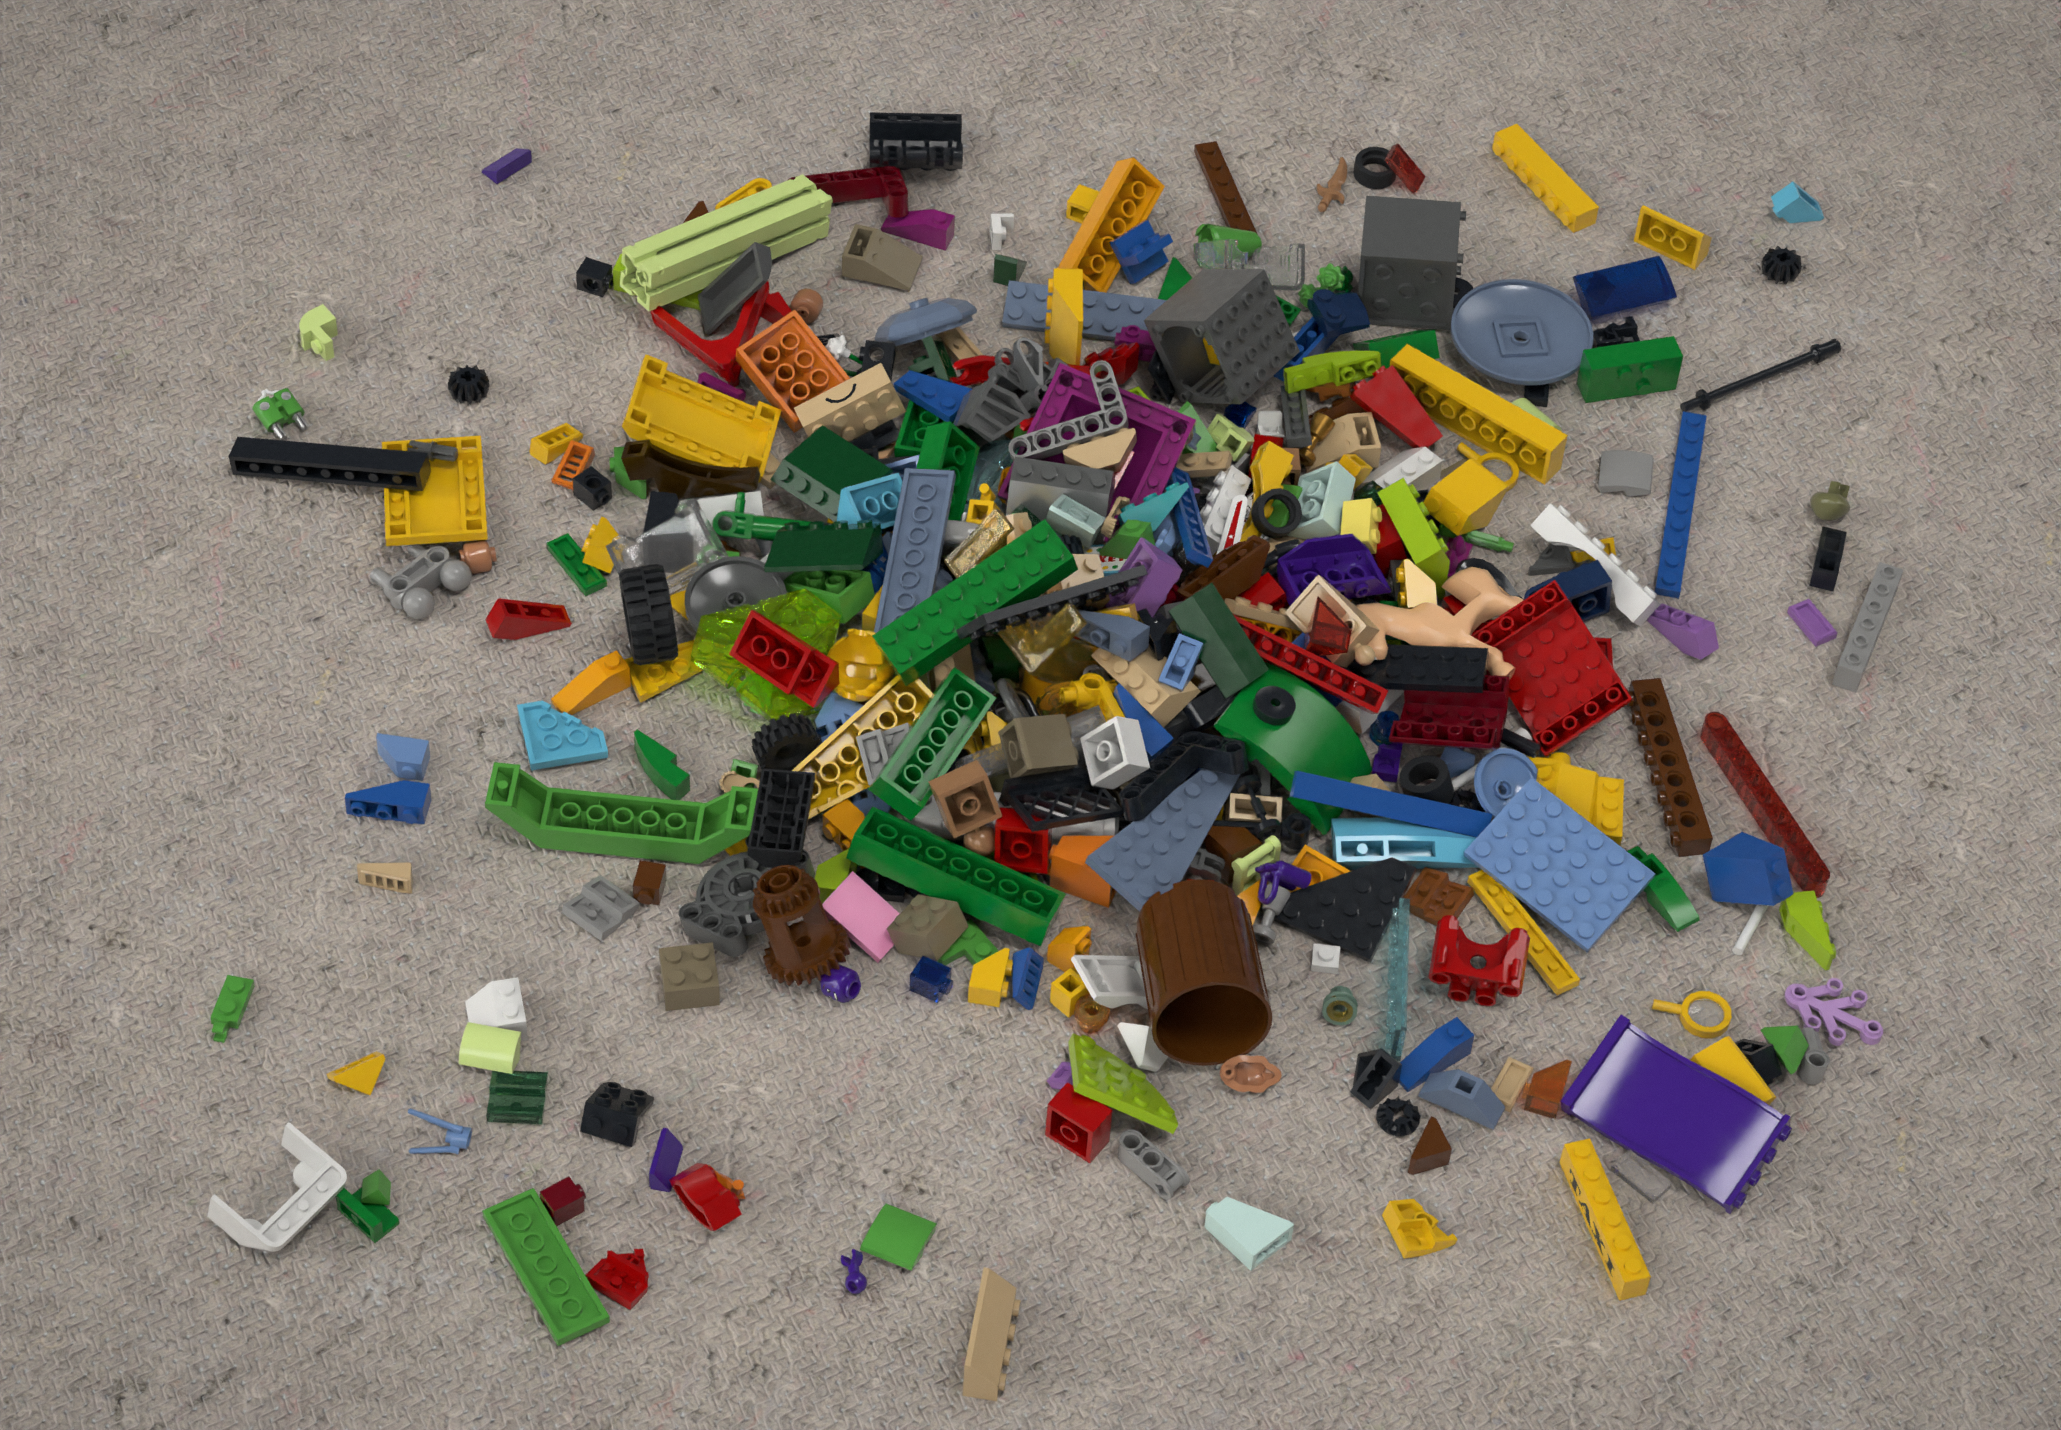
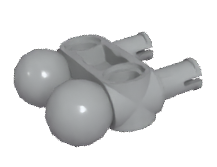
M423 544L407 546L408 554L416 559L393 576L383 571L380 567L374 568L370 573V580L383 588V593L390 599L391 605L396 609H404L408 616L415 619L426 618L433 612L435 600L430 592L439 585L443 584L448 590L460 591L470 584L472 577L469 566L463 561L451 558L446 548L442 546L428 548Z

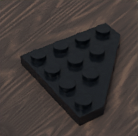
M1391 857L1316 883L1305 889L1291 892L1279 915H1275L1274 920L1329 945L1340 946V950L1371 963L1417 871L1416 867Z

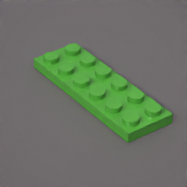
M534 1188L482 1210L483 1218L557 1346L610 1323V1316Z

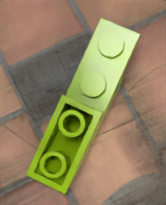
M1339 351L1302 358L1303 364L1283 369L1285 390L1290 394L1330 382L1340 386L1373 377L1372 373L1381 367L1380 353L1378 351Z

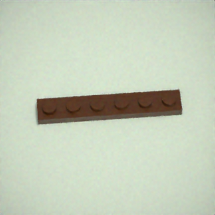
M1217 141L1195 144L1194 153L1226 226L1256 232Z

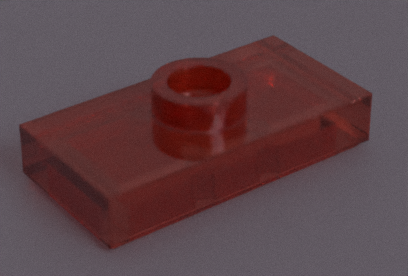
M1398 143L1393 145L1385 158V162L1410 192L1414 193L1419 190L1426 176Z

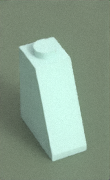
M1226 1197L1219 1203L1214 1202L1208 1207L1204 1227L1252 1271L1292 1240L1294 1224L1271 1213Z

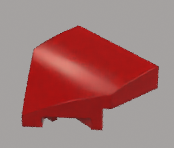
M634 1249V1253L616 1254L612 1250L607 1251L606 1258L601 1259L585 1275L592 1288L629 1310L648 1291L649 1274L645 1267L643 1249Z

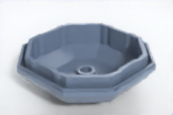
M927 298L909 303V309L891 315L878 327L874 339L878 342L893 343L895 346L920 340L973 321L972 315L977 313V309L968 301L960 299L942 298L928 302Z

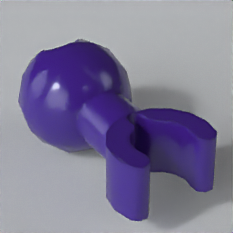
M852 1249V1259L844 1255L841 1256V1263L848 1267L849 1272L845 1279V1287L852 1294L864 1291L867 1286V1279L859 1270V1266L863 1261L862 1252Z

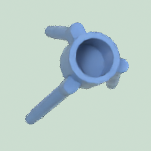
M411 1108L408 1109L409 1114L448 1129L445 1142L450 1143V1146L410 1148V1154H459L460 1148L468 1149L472 1128L452 1124Z

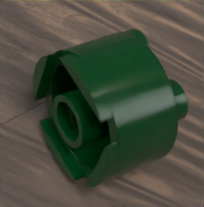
M1016 634L985 635L977 639L980 652L985 657V664L992 674L993 683L1000 678H1007L1014 683H1019V668L1023 667V655L1021 652H1017Z

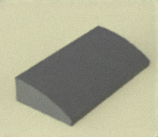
M754 242L698 295L706 334L710 335L768 281L772 267L770 247Z

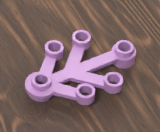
M1831 978L1827 981L1826 985L1807 988L1802 984H1792L1787 987L1785 991L1786 1002L1791 1008L1799 1010L1804 1021L1803 1027L1813 1028L1816 1032L1819 1031L1821 1020L1819 1017L1812 1015L1810 1008L1818 1011L1829 1034L1828 1040L1831 1044L1840 1046L1844 1043L1846 1032L1837 1026L1835 1020L1860 1031V1038L1866 1044L1875 1045L1880 1042L1883 1028L1879 1022L1875 1020L1865 1022L1842 1011V1009L1852 1007L1863 1008L1868 999L1864 991L1855 990L1850 997L1823 1002L1817 999V997L1826 995L1836 997L1841 994L1843 983L1839 979ZM1833 1035H1839L1841 1038H1836Z

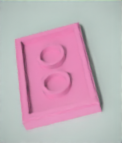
M852 871L822 905L827 918L830 921L835 920L837 925L842 924L843 929H846L848 937L878 963L894 946L887 928L900 913Z

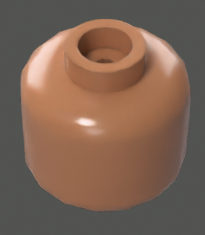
M801 289L793 297L789 308L791 311L796 310L806 324L813 323L822 311L823 299L815 290Z
M486 540L466 542L463 544L462 549L459 550L460 561L465 562L469 566L472 574L489 572L492 569V562H497L495 548L489 547Z

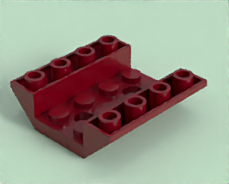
M1486 675L1483 693L1404 690L1405 703L1400 721L1393 722L1389 742L1406 745L1492 751L1499 749L1507 718L1509 677Z

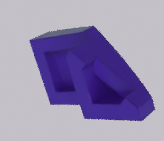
M1383 743L1379 745L1378 753L1374 756L1372 774H1377L1382 781L1397 783L1402 744L1392 743L1385 745Z

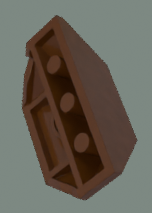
M1252 535L1246 541L1238 542L1222 550L1213 557V561L1208 568L1202 565L1185 577L1180 588L1177 590L1178 595L1187 599L1212 582L1224 602L1226 598L1233 600L1259 581L1270 549L1269 542L1256 535Z

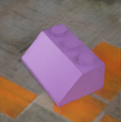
M1141 537L1119 572L1144 565L1148 574L1139 579L1140 584L1126 589V592L1114 597L1109 594L1110 601L1105 606L1109 608L1135 603L1136 611L1147 608L1151 617H1153L1160 605L1165 602L1167 594L1172 586L1177 583L1183 570L1172 557Z

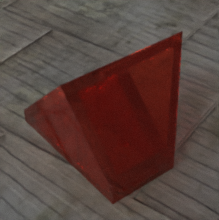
M1319 596L1317 597L1306 631L1303 649L1317 656L1348 653L1352 629Z

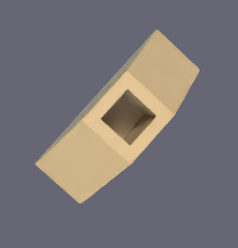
M1122 428L1107 437L1097 436L1084 444H1071L1065 450H1062L1064 461L1069 465L1114 471V473L1119 472L1137 442L1135 428Z

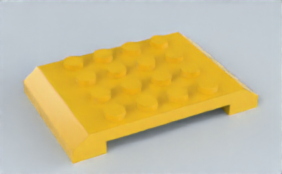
M645 354L622 423V428L628 436L637 441L650 440L651 444L673 455L707 465L739 468L758 467L760 472L758 483H760L766 468L781 409L761 401L757 403L756 407L667 371V362Z
M481 435L415 440L425 443L435 441L438 445L456 447L458 449V458L454 462L438 459L434 461L429 460L431 473L423 491L384 488L386 546L488 540ZM411 440L382 442V449L408 451V448H413V446H409Z

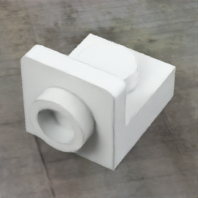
M991 214L989 232L992 250H1001L1002 241H1006V234L1013 233L1014 214Z

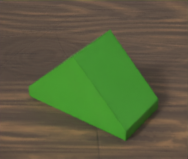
M1799 1026L1764 1027L1760 1031L1767 1043L1773 1044L1776 1056L1790 1074L1795 1073L1809 1046Z

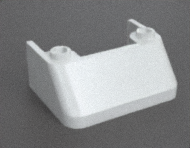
M289 1122L285 1125L281 1145L301 1161L293 1172V1181L300 1189L267 1222L262 1225L255 1219H243L215 1194L210 1198L207 1217L242 1246L272 1252L283 1249L345 1186L347 1179L345 1169Z

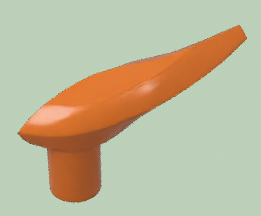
M713 1168L717 1175V1180L725 1188L734 1192L738 1199H746L743 1192V1181H733Z

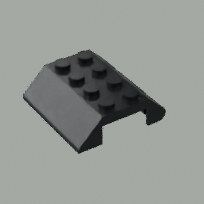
M870 112L869 167L894 166L900 170L921 168L925 171L933 169H944L947 171L962 169V114Z

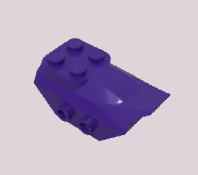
M1354 534L1307 539L1278 559V583L1286 593V600L1289 606L1294 603L1317 575L1322 576L1348 600L1391 592L1370 550Z

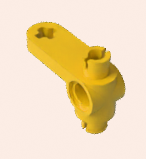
M1087 673L1082 675L1080 680L1071 681L1069 687L1059 689V699L1062 701V704L1072 702L1074 707L1080 706L1088 710L1097 709L1104 723L1116 716L1125 717L1113 696L1117 686L1115 679L1105 681L1098 674Z

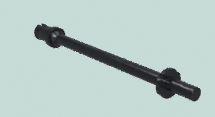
M1834 338L1820 345L1814 344L1807 353L1708 393L1700 389L1696 391V398L1681 403L1680 408L1682 412L1696 407L1706 410L1710 408L1711 401L1812 360L1816 363L1823 362L1826 357L1841 352L1840 342Z

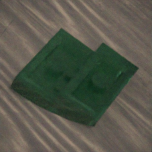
M492 1070L489 1086L490 1096L486 1113L487 1122L543 1124L548 1072L513 1071L512 1074Z

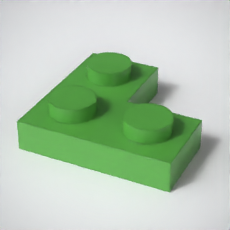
M970 919L966 921L969 927L937 962L944 967L965 955L971 964L974 965L998 952V949Z

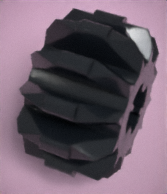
M1779 246L1775 249L1769 248L1762 259V274L1767 275L1768 280H1775L1776 284L1783 282L1786 285L1788 281L1794 282L1801 272V256L1796 255V250L1790 251L1787 247L1785 249H1781Z
M467 364L465 368L457 366L456 371L450 372L448 379V390L453 400L458 399L460 404L465 401L470 405L472 401L480 403L481 398L487 397L490 387L489 379L486 376L485 370H479L477 365L472 368Z

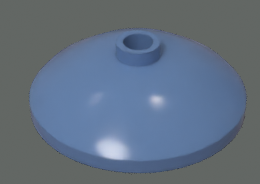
M1500 748L1486 754L1478 763L1474 775L1476 796L1483 809L1487 813L1492 814V818H1495L1531 777L1534 780L1537 779L1538 769L1527 756L1513 749Z

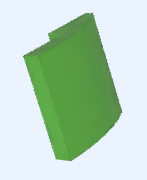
M885 1203L867 1232L860 1250L912 1271L922 1257L925 1245L935 1233L937 1223Z

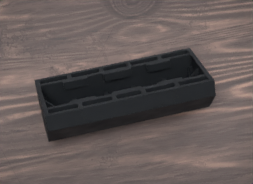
M762 768L747 849L748 856L763 867L774 868L781 865H793L801 860L815 783V773Z

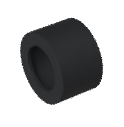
M1429 755L1420 756L1406 763L1400 772L1399 779L1404 795L1445 804L1451 802L1454 796V787L1447 764L1442 759ZM1436 779L1433 783L1425 786L1417 785L1424 780Z

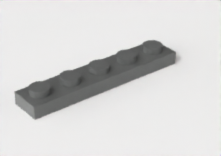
M1285 385L1280 386L1287 447L1303 449L1306 446L1312 445L1305 389L1288 394L1285 390Z

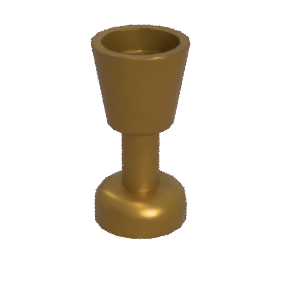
M1314 413L1310 424L1312 445L1299 449L1300 464L1305 466H1312L1314 464L1316 456L1312 452L1317 442H1322L1334 428L1335 422L1327 415Z

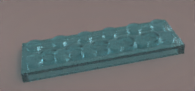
M1399 898L1398 907L1392 908L1391 924L1389 925L1388 940H1391V945L1388 948L1390 967H1388L1387 972L1389 989L1387 990L1386 1005H1389V1011L1386 1014L1388 1033H1386L1385 1049L1390 1050V1055L1397 1061H1401L1407 1030L1410 899Z

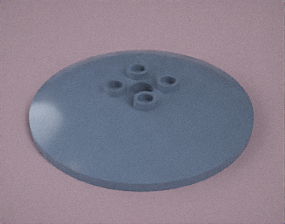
M1498 280L1474 288L1458 302L1451 320V336L1461 356L1480 372L1497 380L1512 384L1543 385L1565 379L1579 370L1583 350L1591 349L1593 345L1592 325L1584 310L1563 292L1551 286L1529 280ZM1516 338H1522L1523 341H1518Z

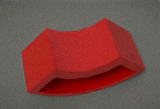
M696 1163L669 1179L672 1187L688 1211L698 1222L711 1231H716L742 1215L739 1209L740 1201L736 1194L725 1188L717 1180L715 1171L707 1164Z

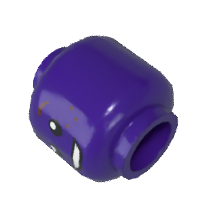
M839 964V970H830L831 976L821 975L820 986L823 995L838 1002L846 1003L857 997L861 990V982L856 971Z

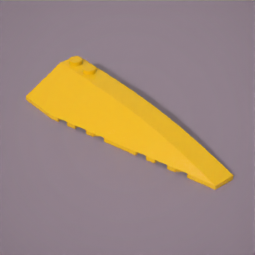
M897 675L792 770L815 773V783L808 819L870 787L856 737L877 729L885 731L905 723H909L912 726L933 695L919 678L905 686ZM746 838L726 848L724 851L729 856L748 852Z

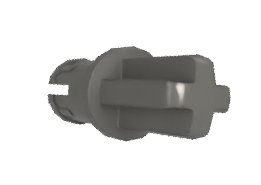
M411 440L409 442V446H413V448H408V451L428 453L430 461L438 459L454 462L458 458V449L456 447L438 445L435 441L425 443Z

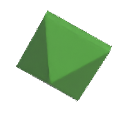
M733 759L731 772L735 771L736 774L746 778H756L759 765ZM754 783L745 785L748 788H754L755 786Z

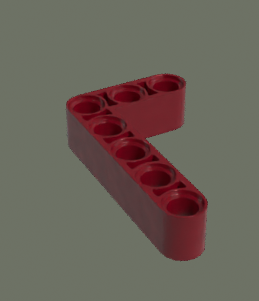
M883 166L805 175L816 185L817 190L821 189L830 195L833 203L882 198L889 216L901 218L909 214L908 190L897 167Z

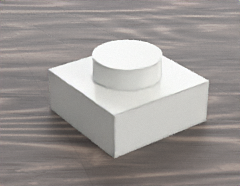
M1313 944L1311 971L1338 974L1340 946Z

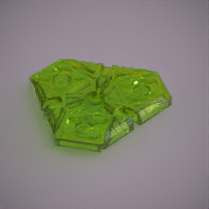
M804 588L785 593V595L759 600L758 604L750 606L747 603L740 607L736 606L732 609L729 608L725 609V611L721 610L701 616L691 653V661L726 689H729L731 686L736 689V696L768 721L773 718L775 721L779 720L781 715H785L787 718L790 714H796L798 717L799 714L807 716L819 713L821 703L816 708H813L794 694H786L730 656L729 653L750 611L755 610L820 652L828 655L829 650L836 643L841 621L839 613ZM742 676H744V677L746 678V679L743 680V681L740 680V678H741Z

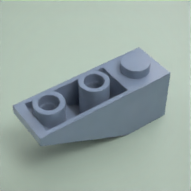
M1076 609L1068 611L1067 633L1125 660L1132 661L1149 646L1150 626L1133 618Z

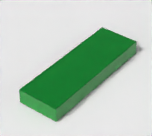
M568 533L546 543L547 550L585 597L607 587V580L600 571L582 562L585 553L581 551L582 549Z

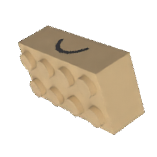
M882 363L794 407L808 437L823 425L848 442L907 412Z

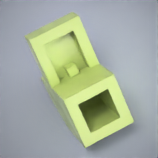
M322 304L302 316L299 322V329L304 351L312 348L316 354H320L328 361L334 358L333 340L331 338L337 336L338 331L335 316Z
M1217 413L1207 428L1213 440L1218 444L1216 448L1220 451H1230L1233 461L1238 462L1255 441L1249 432L1244 428H1239L1222 414Z

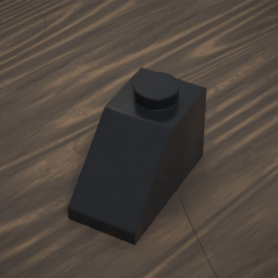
M1741 1039L1735 1042L1767 1085L1773 1083L1774 1078L1782 1075L1773 1044L1748 1039Z

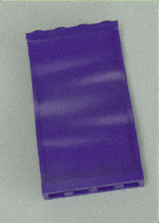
M1620 1015L1560 1101L1562 1111L1570 1116L1574 1115L1616 1144L1683 1180L1721 1205L1729 1214L1732 1213L1735 1207L1739 1209L1747 1198L1745 1192L1750 1185L1754 1187L1758 1183L1762 1172H1760L1761 1168L1765 1163L1769 1165L1777 1153L1776 1146L1780 1141L1785 1142L1792 1131L1790 1116L1781 1114L1738 1085L1666 1047L1634 1026L1630 1019L1623 1015Z

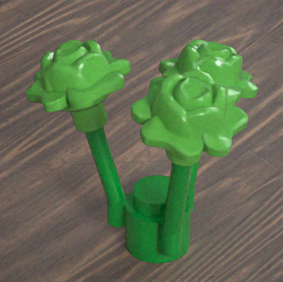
M1329 263L1326 267L1319 269L1320 274L1317 276V280L1320 282L1321 287L1315 288L1313 284H1303L1298 295L1300 296V302L1304 307L1308 308L1307 301L1313 298V294L1317 290L1328 289L1334 292L1336 289L1351 292L1353 290L1351 285L1353 274L1346 266H1343V268L1340 266L1334 267L1332 263Z

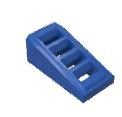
M1027 947L1013 953L1012 998L1027 1010H1031L1034 1006L1044 958L1032 948Z

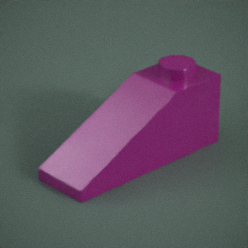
M935 209L909 211L907 216L901 218L891 217L888 214L881 226V231L946 251L954 237L955 215Z

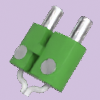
M287 388L280 391L263 390L261 392L262 396L252 407V410L268 432H275L280 440L287 439V434L282 429L285 423L290 425L296 422L302 431L307 430L309 427L303 418L305 411ZM266 393L269 394V395H274V397H272V398H269V396L266 397Z

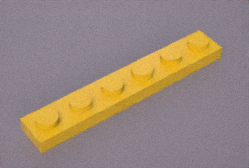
M1483 870L1469 875L1467 883L1473 888L1474 892L1508 934L1513 928H1522L1527 931L1530 937L1527 959L1556 995H1560L1579 986L1580 978L1515 896Z

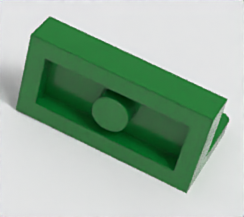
M362 1187L353 1194L343 1188L335 1196L337 1210L374 1243L378 1242L399 1225V1218L384 1205L361 1202Z

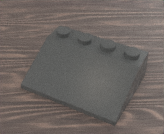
M1015 457L1009 484L1006 516L1027 512L1032 527H1034L1044 519L1046 520L1050 506L1064 494L1106 518L1110 513L1116 483L1114 471ZM1006 524L1004 525V534H1005V535H1006ZM1101 530L1092 545H1104L1105 535L1101 533Z

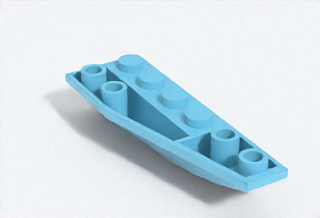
M1384 817L1331 818L1333 861L1348 870H1356L1391 857L1412 865L1416 869H1424V867L1430 869L1479 868L1464 856V851L1476 839L1475 837Z

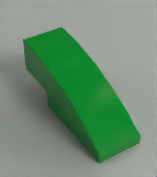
M638 729L634 731V749L645 773L671 800H681L690 791V774L677 766L676 754Z

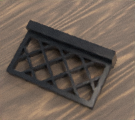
M1087 766L1005 779L999 798L1004 807H1013L1032 832L1122 817L1123 809L1106 788L1091 785ZM1080 798H1084V799H1086V800H1089V801H1092V802H1095V803H1094V805H1093V804H1090V803L1081 801ZM1058 801L1071 805L1072 809L1058 804ZM1024 803H1032V806L1026 805ZM1098 804L1107 806L1110 809L1101 808L1098 806ZM1038 805V806H1041V807H1043V808L1049 809L1050 811L1047 812V811H1044V810L1035 808V806ZM1077 807L1079 809L1088 811L1089 813H1083L1075 809ZM1055 811V812L1064 814V815H1066V816H1065V817H1061V816H1058V815L1053 814V812ZM1031 815L1045 820L1035 821Z

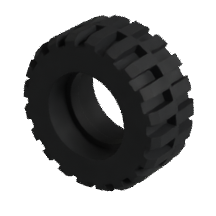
M651 564L623 569L619 573L620 589L634 663L641 666L674 660L678 656L677 636L669 588L663 566Z

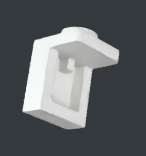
M1259 411L1257 434L1282 437L1285 440L1282 428V412Z

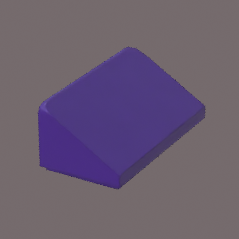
M516 148L481 171L485 176L498 184L532 163L531 151L529 149Z
M668 1128L661 1130L649 1171V1187L653 1190L670 1192L672 1189L669 1179L676 1175L683 1151L682 1144Z

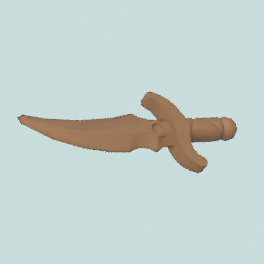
M1340 157L1336 172L1327 182L1328 188H1324L1320 184L1316 186L1318 194L1323 197L1318 205L1320 212H1325L1332 200H1338L1341 204L1344 203L1343 194L1338 192L1342 190L1341 185L1345 183L1347 178V164L1343 157Z

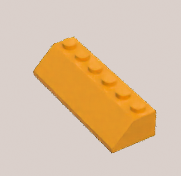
M1134 157L1117 161L1058 268L1083 269L1085 290L1107 293L1121 267L1109 242L1142 221L1147 220L1165 186Z

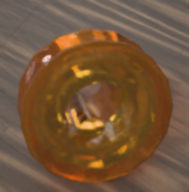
M1086 994L1076 1002L1075 1020L1083 1032L1088 1034L1098 1032L1108 1022L1110 1008L1100 1005L1093 1000L1090 994Z

